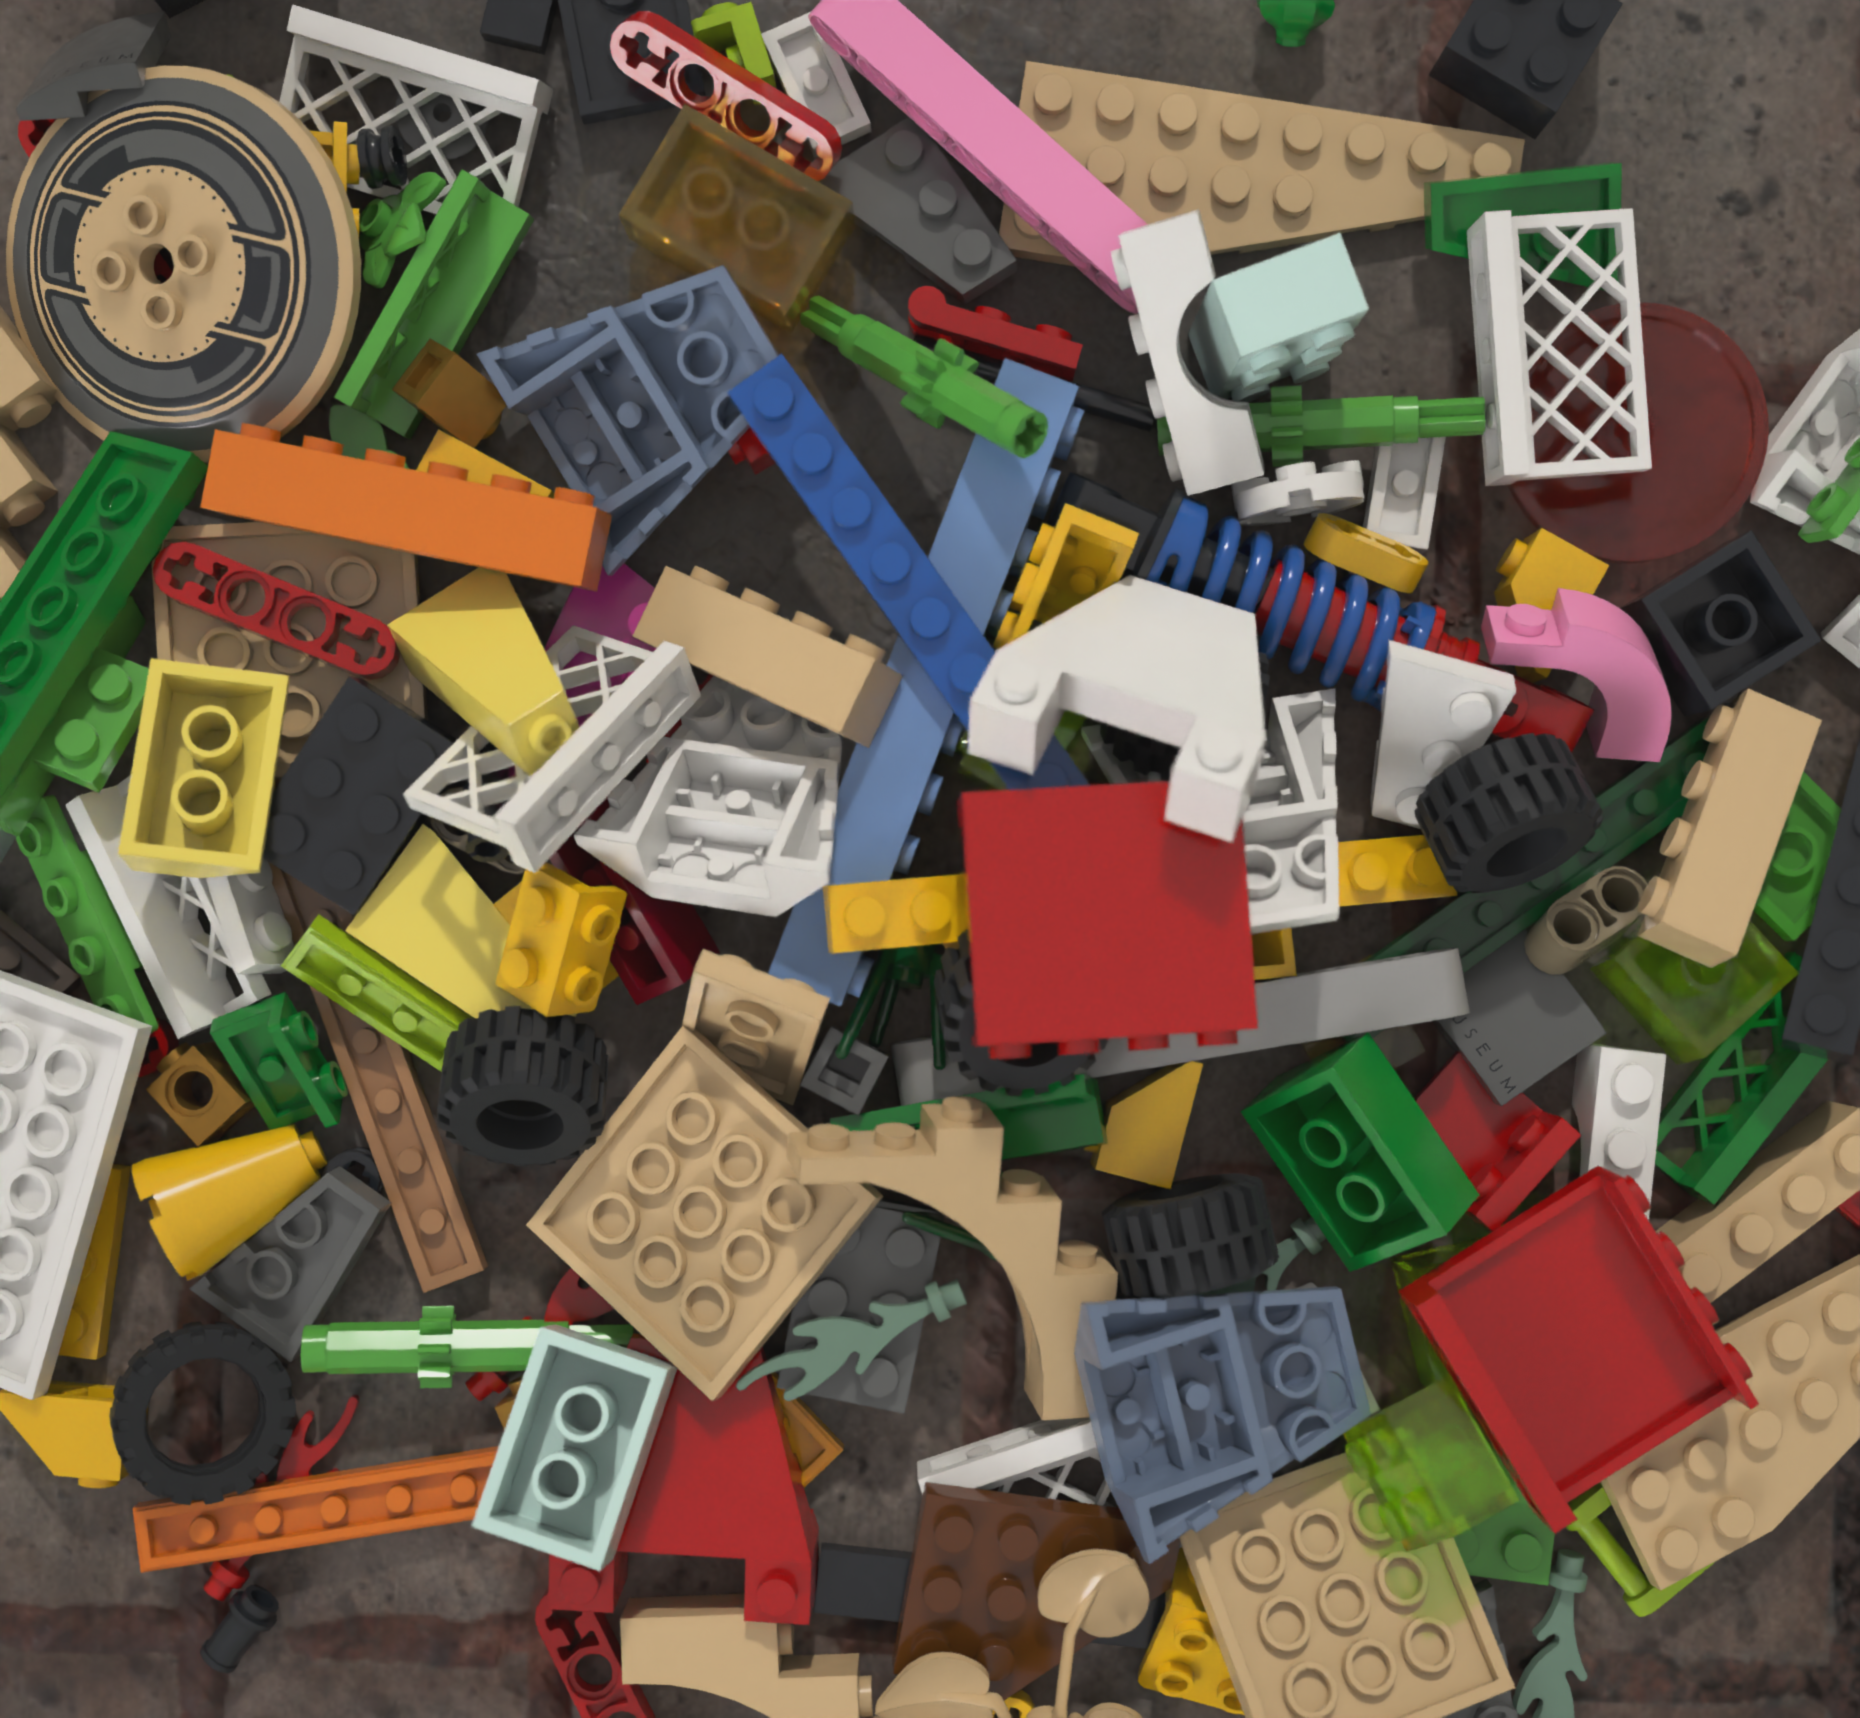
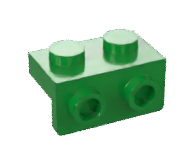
M286 992L213 1019L210 1029L211 1036L269 1130L290 1125L316 1114L325 1128L340 1123L342 1100L348 1094L341 1069L335 1061L327 1063L318 1048V1034L312 1019L305 1011L297 1012Z

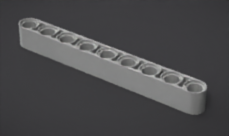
M1459 948L1426 951L1297 973V976L1258 980L1255 981L1258 1029L1238 1030L1239 1044L1197 1047L1196 1033L1169 1034L1170 1048L1128 1051L1127 1037L1109 1038L1105 1049L1101 1050V1053H1094L1096 1062L1087 1071L1078 1068L1074 1071V1075L1086 1074L1094 1078L1465 1015L1470 1013ZM932 1036L890 1044L901 1106L988 1091L980 1088L978 1077L969 1081L960 1073L958 1063H952L947 1049L946 1067L943 1070H936L933 1065Z

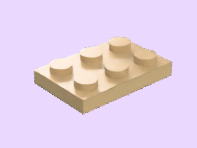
M703 949L693 971L682 1026L684 1025L693 1032L697 1029L773 1098L793 1105L801 1087L800 1085L803 1081L830 998L816 993L811 986L796 979L782 980L758 971L740 957L727 954L719 956Z

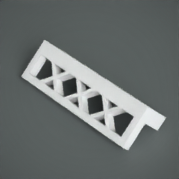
M130 775L116 786L102 789L100 793L93 791L78 795L65 806L177 1038L180 1039L211 1027L214 1018L264 1000L272 994L262 974L236 975L205 878L132 871L118 855ZM199 907L204 909L211 923L210 935L204 932L199 922ZM227 965L233 969L244 992L238 997L235 996L227 980Z

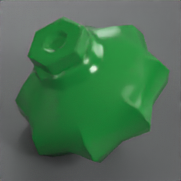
M1257 0L1261 15L1276 30V43L1288 47L1305 45L1306 37L1310 31L1331 18L1335 8L1334 0Z

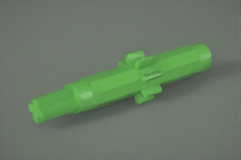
M820 295L810 298V310L801 313V325L837 346L840 354L907 393L900 402L901 406L916 414L917 418L936 429L941 428L945 416L1020 458L1032 456L1045 441L1048 432L1046 416L1020 399L973 374L979 366L978 361L965 355L964 350L950 342L939 339L933 352L883 323L875 321L864 314L854 315Z
M1302 385L1271 387V402L1249 403L1261 452H1272L1273 467L1302 463L1303 450L1393 446V444L1418 443L1419 438L1483 435L1485 432L1484 397L1418 400V396H1375L1302 400ZM1166 416L1157 419L1159 456H1164L1162 444L1172 442Z
M454 1305L423 1306L422 1318L419 1321L330 1322L327 1325H305L301 1341V1368L303 1373H418L420 1388H452L455 1372L525 1371L540 1327L557 1324L627 1348L633 1334V1326L631 1324L569 1325V1321L545 1322L544 1320L456 1321Z

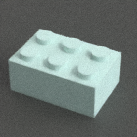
M1338 233L1212 280L1188 332L1209 392L1225 399L1232 398L1233 401L1251 402L1270 392L1269 383L1288 376L1292 377L1295 384L1313 379L1330 369L1328 362L1342 353V345L1355 336L1353 330L1369 310L1341 234Z
M557 1324L540 1327L471 1527L601 1571L614 1559L678 1368L667 1361Z

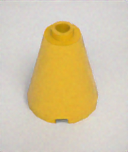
M293 1124L145 1158L132 1165V1176L140 1201L152 1195L154 1196V1198L149 1200L154 1217L149 1220L151 1227L177 1273L181 1277L186 1276L187 1281L203 1275L252 1237L320 1180L321 1176L318 1169L325 1167L328 1161L314 1132L311 1130L301 1135L296 1125Z

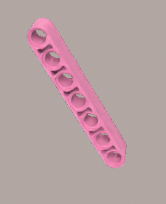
M821 0L809 13L808 18L816 32L832 49L1114 302L1130 313H1138L1132 287L1121 290L1113 267L1111 251L1121 248L1118 235L1122 232L1148 225L898 0Z

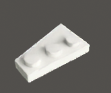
M1389 640L1385 688H1383L1381 701V726L1379 740L1376 744L1370 795L1372 816L1421 829L1414 812L1417 808L1416 801L1419 795L1426 790L1425 787L1430 781L1442 773L1445 768L1465 755L1483 747L1516 693L1514 676Z

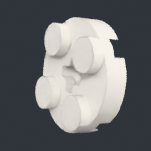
M1359 460L1327 465L1322 468V473L1318 474L1316 473L1315 462L1296 463L1276 469L1277 481L1270 483L1269 478L1261 477L1240 481L1231 485L1235 511H1237L1238 519L1243 526L1291 522L1290 517L1311 513L1313 518L1317 517L1318 513L1331 514L1355 507L1364 502V482Z

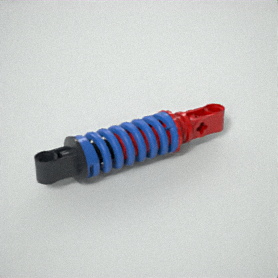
M1069 472L1047 522V525L1055 528L1064 505L1067 503L1138 532L1136 544L1126 565V568L1132 570L1131 576L1167 587L1169 585L1170 588L1255 614L1256 634L1261 637L1258 652L1265 653L1267 660L1274 657L1281 644L1293 650L1288 661V668L1295 674L1303 673L1311 658L1325 664L1319 676V682L1326 688L1336 686L1342 672L1356 678L1350 691L1352 699L1357 702L1368 703L1379 712H1381L1382 693L1386 684L1389 640L1512 674L1479 659V642L1468 637L1459 641L1458 638L1452 635L1448 636L1447 633L1443 632L1446 610L1438 605L1432 607L1423 602H1412L1403 609L1400 607V598L1396 590L1389 587L1379 588L1368 597V583L1364 577L1350 573L1336 584L1337 571L1335 565L1322 559H1317L1304 571L1305 555L1302 548L1295 544L1284 546L1271 560L1273 540L1270 533L1264 530L1254 531L1239 547L1242 529L1240 521L1233 516L1220 519L1207 537H1205L1209 517L1207 506L1198 500L1184 495L1185 491L1177 487L1164 502L1159 512L1156 513L1123 498L1122 494L1074 472ZM1512 674L1514 676L1516 693L1491 733L1503 739L1534 733L1535 736L1544 733L1551 734L1556 739L1561 738L1564 740L1572 753L1595 709L1553 688L1542 684L1540 686Z

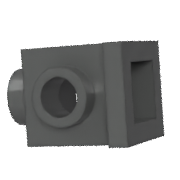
M832 1026L829 1028L800 1086L859 1115L891 1055L857 1038L847 1058L839 1059L836 1056V1049L841 1041L844 1030Z

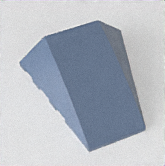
M724 265L644 293L642 298L615 308L608 306L588 313V317L557 329L549 327L527 335L526 340L504 348L496 346L476 354L510 410L527 415L570 489L594 495L593 507H597L612 515L602 564L609 576L614 575L750 428L729 399L727 392L779 356Z
M1319 1287L1190 1295L1172 1298L1158 1297L1081 1302L1074 1356L1104 1478L1144 1561L1148 1564L1169 1552L1167 1545L1190 1529L1197 1533L1219 1518L1218 1510L1245 1492L1253 1495L1273 1481V1473L1294 1459L1302 1462L1371 1415L1341 1288Z

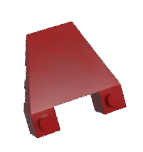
M632 1334L627 1346L628 1349L671 1363L642 1334ZM763 1346L723 1396L714 1401H711L677 1369L614 1559L601 1571L549 1554L548 1609L613 1613L628 1577V1552L746 1559L744 1621L810 1624L817 1588L819 1526L814 1510L809 1507L801 1481L802 1471L797 1455L791 1449L783 1423L785 1416L772 1374H767L755 1380L742 1391L736 1388L739 1378L767 1360Z

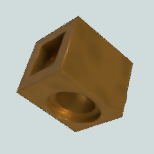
M432 339L428 340L392 388L395 393L444 432L472 448H475L480 440L487 438L496 430L502 418V411L507 406L495 385L455 352Z
M215 1041L193 1045L192 1047L186 1042L172 1050L156 1066L161 1075L146 1088V1091L197 1146L219 1140L255 1107ZM197 1072L206 1075L212 1084L213 1093L207 1105L200 1103L192 1093L191 1084Z

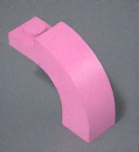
M1562 588L1557 589L1552 610L1540 609L1529 604H1515L1510 607L1486 605L1481 630L1490 664L1563 669L1586 677L1595 684L1589 706L1595 710L1586 726L1595 757L1660 762L1671 726V701L1649 639L1641 627L1627 613L1612 603L1594 595Z

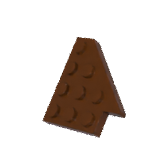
M925 1482L892 1656L893 1674H899L909 1663L930 1653L951 1652L961 1654L979 1662L985 1667L990 1678L988 1692L998 1693L1005 1701L1060 1663L1063 1635L1067 1623L1046 1618L1038 1608L1040 1581L1053 1564L1070 1554L1084 1550L1105 1549L1124 1553L1131 1559L1134 1558L1147 1581L1149 1602H1151L1171 1588L1180 1547L1179 1537L1167 1545L1169 1552L1148 1564L1144 1561L1125 1519L1117 1507ZM1079 1628L1075 1639L1074 1653L1098 1637L1090 1635Z

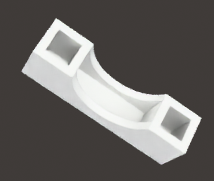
M1197 209L1122 232L1118 235L1121 248L1111 251V257L1120 289L1125 290L1132 287L1139 314L1128 316L1137 354L1142 355L1149 352L1156 378L1146 381V389L1155 419L1166 416L1172 442L1162 444L1171 481L1183 479L1186 494L1189 496L1264 475V461L1249 402L1228 400L1206 390L1191 375L1181 353L1180 326L1185 309L1195 295L1214 280L1216 276L1200 210Z
M1591 1044L1577 1054L1572 1107L1576 1113L1581 1134L1580 1176L1598 1165L1622 1177L1629 1175L1640 1186L1651 1204L1666 1054L1635 1048ZM1650 1210L1647 1211V1212H1645V1215H1646V1217L1648 1218V1220H1649Z

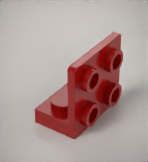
M1456 1051L1414 1098L1479 1193L1477 1199L1465 1213L1473 1221L1492 1232L1505 1222L1581 1136L1562 1117L1544 1112L1523 1092L1503 1106L1496 1105L1459 1051Z

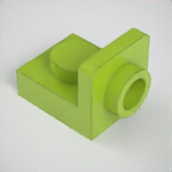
M732 2L720 3L705 10L702 17L691 21L695 38L718 52L725 50L727 58L776 88L774 73L751 2L741 5ZM753 99L754 105L761 104L759 101Z

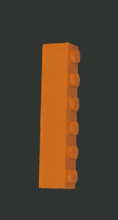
M242 423L240 434L216 429L214 431L200 508L228 516L595 592L598 590L612 515L597 507H593L595 496L592 494L556 487L554 498L530 494L531 482L492 474L490 485L467 481L469 470L429 461L427 473L404 468L406 457L367 448L364 460L343 456V444L311 436H304L302 447L280 443L282 432L253 424Z

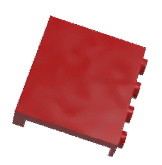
M1171 781L962 792L957 800L958 824L959 828H962L975 1027V1036H972V1046L989 1045L990 1059L1032 1057L1031 1043L1058 1041L1059 1055L1101 1053L1100 1039L1127 1037L1128 1051L1168 1049L1170 1048L1169 1034L1196 1033L1197 1047L1239 1044L1238 1030L1258 1029L1243 817L1232 842L1165 820Z
M1599 1165L1398 1291L1532 1512L1554 1534L1577 1520L1568 1502L1730 1399H1736L1749 1409L1759 1405L1746 1383L1747 1380L1753 1377L1748 1364L1730 1343L1727 1342L1723 1345L1712 1326L1719 1321L1716 1311L1696 1287L1689 1288L1678 1270L1685 1265L1680 1251L1664 1232L1659 1231L1656 1233L1646 1217L1645 1212L1651 1209V1205L1645 1193L1629 1175L1622 1177Z

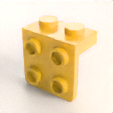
M1065 503L1055 528L1044 523L1042 524L1028 558V561L1040 566L1026 563L1009 607L1020 612V615L1007 610L992 648L999 650L1027 634L1033 619L1046 623L1118 582L1131 556L1139 533Z
M1181 1547L1178 1552L1171 1588L1166 1591L1165 1611L1139 1666L1138 1682L1146 1689L1161 1692L1169 1697H1179L1223 1709L1231 1714L1244 1715L1188 1561Z

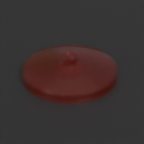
M1640 302L1652 469L1634 473L1521 480L1508 485L1519 508L1538 530L1543 528L1602 562L1635 564L1657 561L1677 555L1704 541L1722 528L1739 511L1753 490L1764 464L1769 435L1768 411L1764 392L1753 366L1743 351L1722 330L1702 317L1673 306ZM1620 304L1605 306L1585 313L1608 334L1621 320ZM1572 321L1551 344L1578 369L1599 346ZM1621 333L1615 341L1623 347ZM1607 352L1600 357L1586 374L1589 379L1612 399L1626 384L1625 368ZM1543 356L1529 370L1530 388L1547 403H1550L1569 381ZM1577 386L1556 409L1582 433L1588 429L1603 411L1599 405ZM1626 398L1620 406L1628 412ZM1531 407L1533 423L1540 414ZM1610 416L1592 437L1591 441L1610 458L1631 457L1629 432ZM1547 420L1533 436L1535 463L1559 462L1574 445ZM1580 451L1573 461L1591 459Z

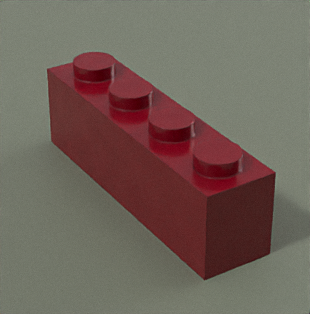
M516 774L510 776V777L507 778V779L516 777ZM606 797L549 859L553 866L590 887L617 886L627 893L620 918V926L615 936L609 960L635 1004L639 1005L688 981L693 976V971L703 949L717 955L720 954V951L692 904L652 898L577 845L574 834L588 819L597 822L610 807Z

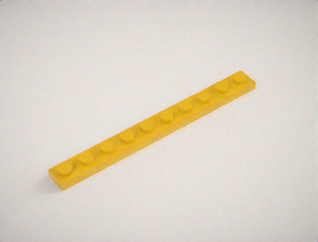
M1424 835L1338 842L1339 907L1457 896V890H1455L1454 886H1449ZM965 874L823 886L828 953L958 942L957 937L968 929Z

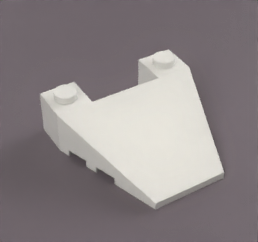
M1129 575L996 651L970 700L969 754L1033 775L1065 710L1182 748L1172 769L1165 820L1229 842L1233 841L1255 788L1265 741L1255 614Z

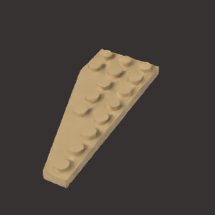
M1026 61L1019 109L1147 224L1199 209L1211 255L1238 250L1239 253L1253 252L1319 241L1338 233L1370 229V232L1392 229L1396 224L1424 220L1425 182L1520 172L1525 139L1031 61ZM1004 203L999 235L1014 257L1074 266Z
M1860 1254L1715 1329L1723 1345L1727 1342L1730 1343L1748 1364L1753 1377L1747 1380L1746 1383L1759 1405L1749 1409L1732 1398L1601 1481L1649 1583L1660 1591L1773 1531L1860 1438Z

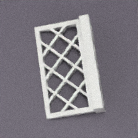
M292 4L286 31L294 34L279 102L301 120L302 123L312 118L320 132L333 133L322 111L350 95L366 124L347 136V144L357 145V136L361 129L370 128L374 131L375 135H380L382 128L391 125L410 113L426 144L406 155L407 167L409 168L428 155L433 154L449 183L434 201L423 209L437 214L457 178L441 148L471 132L487 162L469 173L480 180L493 172L504 192L503 198L519 207L541 114H548L553 88L529 76ZM310 54L330 60L343 83L317 100H314L304 82ZM345 65L363 70V72L352 78ZM383 76L392 80L403 103L375 119L358 89ZM406 84L425 90L412 97ZM442 94L452 97L464 121L435 138L419 107ZM301 97L306 107L297 111ZM466 102L485 107V109L472 115ZM500 113L522 119L516 145L495 157L479 126ZM512 161L507 178L501 167ZM360 177L359 185L347 184L349 188L381 198L393 194L397 195L402 191L387 185H383L378 189H371L366 184L364 178ZM408 178L406 184L400 186L402 190L410 183Z
M1633 208L1511 216V210L1484 212L1467 230L1478 393L1479 397L1485 398V432L1482 435L1485 486L1511 485L1521 480L1634 473L1652 469ZM1614 228L1616 256L1605 269L1599 266L1576 245L1589 229ZM1577 230L1570 239L1561 232ZM1540 233L1559 250L1558 254L1540 274L1520 257L1518 234ZM1565 257L1569 258L1594 280L1575 304L1546 280ZM1616 268L1618 272V281H1616L1611 276V274L1614 272ZM1522 278L1530 285L1524 293L1522 290ZM1600 287L1620 303L1621 320L1609 334L1581 311ZM1536 291L1564 314V317L1545 339L1525 322L1524 305ZM1571 321L1599 345L1579 369L1551 345ZM1621 333L1623 347L1615 341ZM1526 342L1535 349L1528 358ZM1605 352L1625 368L1626 384L1613 399L1586 376L1588 371ZM1541 356L1569 379L1550 403H1547L1529 385V370ZM1576 386L1603 409L1584 433L1580 432L1556 410ZM1626 398L1628 412L1620 406ZM1531 407L1540 414L1533 423ZM1610 416L1629 432L1631 457L1610 458L1591 441L1592 437ZM1547 420L1574 445L1559 462L1535 463L1533 436ZM1580 451L1591 459L1573 461Z
M573 625L546 654L565 693L566 689L600 680L601 690L568 699L575 717L593 713L587 721L538 771L530 776L499 749L480 754V751L490 741L471 726L403 793L409 807L508 848L515 865L536 873L701 697L684 647L663 641L651 652ZM579 651L597 656V661L563 670L566 664ZM634 671L622 684L611 687L610 677ZM515 766L516 777L482 786V774ZM469 778V790L444 797L437 795L447 784ZM509 800L493 818L484 814V806Z
M1090 1418L1039 1420L917 1461V1479L922 1495L925 1482L982 1490H991L999 1487L997 1492L1008 1493L1013 1482L1030 1477L1050 1487L1045 1498L1056 1499L1060 1492L1081 1503L1114 1507L1105 1502L1110 1493L1105 1479L1096 1497L1065 1482L1075 1461L1087 1457L1100 1461ZM1060 1467L1055 1477L1045 1472Z

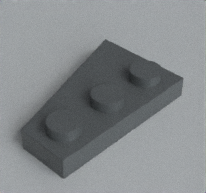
M909 117L838 161L824 179L816 183H809L811 191L827 204L832 202L854 218L857 226L872 237L875 235L880 237L903 254L907 263L964 305L1018 271L1016 258L935 141Z
M339 1166L324 1175L275 1216L273 1221L254 1237L239 1246L224 1262L212 1272L202 1277L189 1289L285 1359L292 1362L301 1355L304 1326L321 1324L392 1202Z

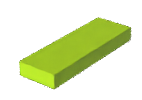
M319 914L281 964L282 968L441 1072L444 1051L450 1033L458 1031V1025L465 1019L473 1018Z

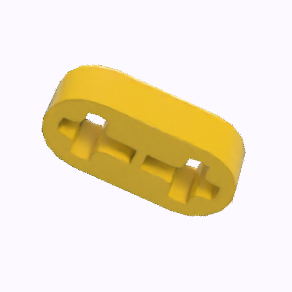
M1318 513L1303 543L1307 550L1324 561L1404 593L1414 592L1428 566V560L1412 548L1327 513Z

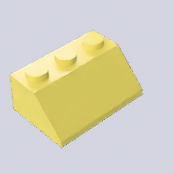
M151 658L118 855L132 871L193 878L261 873L290 683L288 675Z

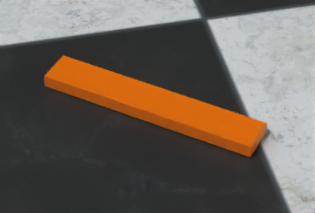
M499 1446L254 1484L249 1490L239 1495L236 1490L223 1495L224 1501L213 1504H205L203 1500H192L191 1505H184L172 1502L171 1498L139 1502L132 1509L140 1572L144 1573L474 1520Z

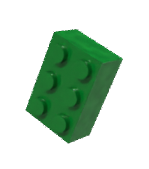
M1369 1032L1277 1076L1240 1111L1349 1272L1447 1235L1479 1196L1469 1178Z

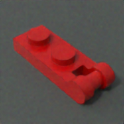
M933 286L919 287L909 297L908 324L914 335H920L936 341L944 339L957 347L1003 361L1006 358L1040 372L1073 381L1083 344L1071 341L1072 335L1069 332L1046 324L1036 325L1035 330L1010 323L1012 318L1007 313L987 306H976L973 312L946 304L942 292Z

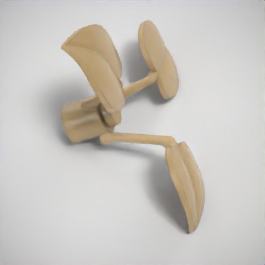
M1105 1549L1084 1550L1060 1559L1044 1574L1038 1588L1039 1611L1046 1618L1064 1622L1067 1625L1063 1635L1054 1707H1036L1029 1711L1026 1718H1067L1075 1639L1079 1628L1090 1635L1108 1638L1130 1632L1143 1620L1150 1601L1147 1581L1134 1558L1131 1559L1121 1552ZM951 1652L930 1653L909 1663L882 1693L875 1706V1715L882 1718H993V1710L998 1718H1012L1002 1696L998 1693L988 1692L990 1678L985 1667L965 1655ZM1107 1702L1092 1707L1084 1716L1073 1712L1070 1713L1068 1718L1143 1717L1127 1706Z

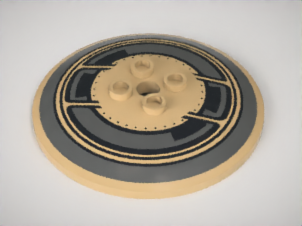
M156 66L146 68L145 85L143 88L89 91L87 115L85 117L56 119L45 132L27 162L13 199L7 232L6 275L10 303L21 340L57 389L54 397L73 418L103 441L109 432L113 431L193 452L205 464H208L215 429L240 434L241 424L247 423L282 432L281 437H283L298 425L321 400L337 375L352 340L361 292V256L355 219L344 185L332 161L301 120L264 91L237 78L197 67ZM166 247L172 254L174 269L171 277L166 282L161 283L154 272V260L158 252Z

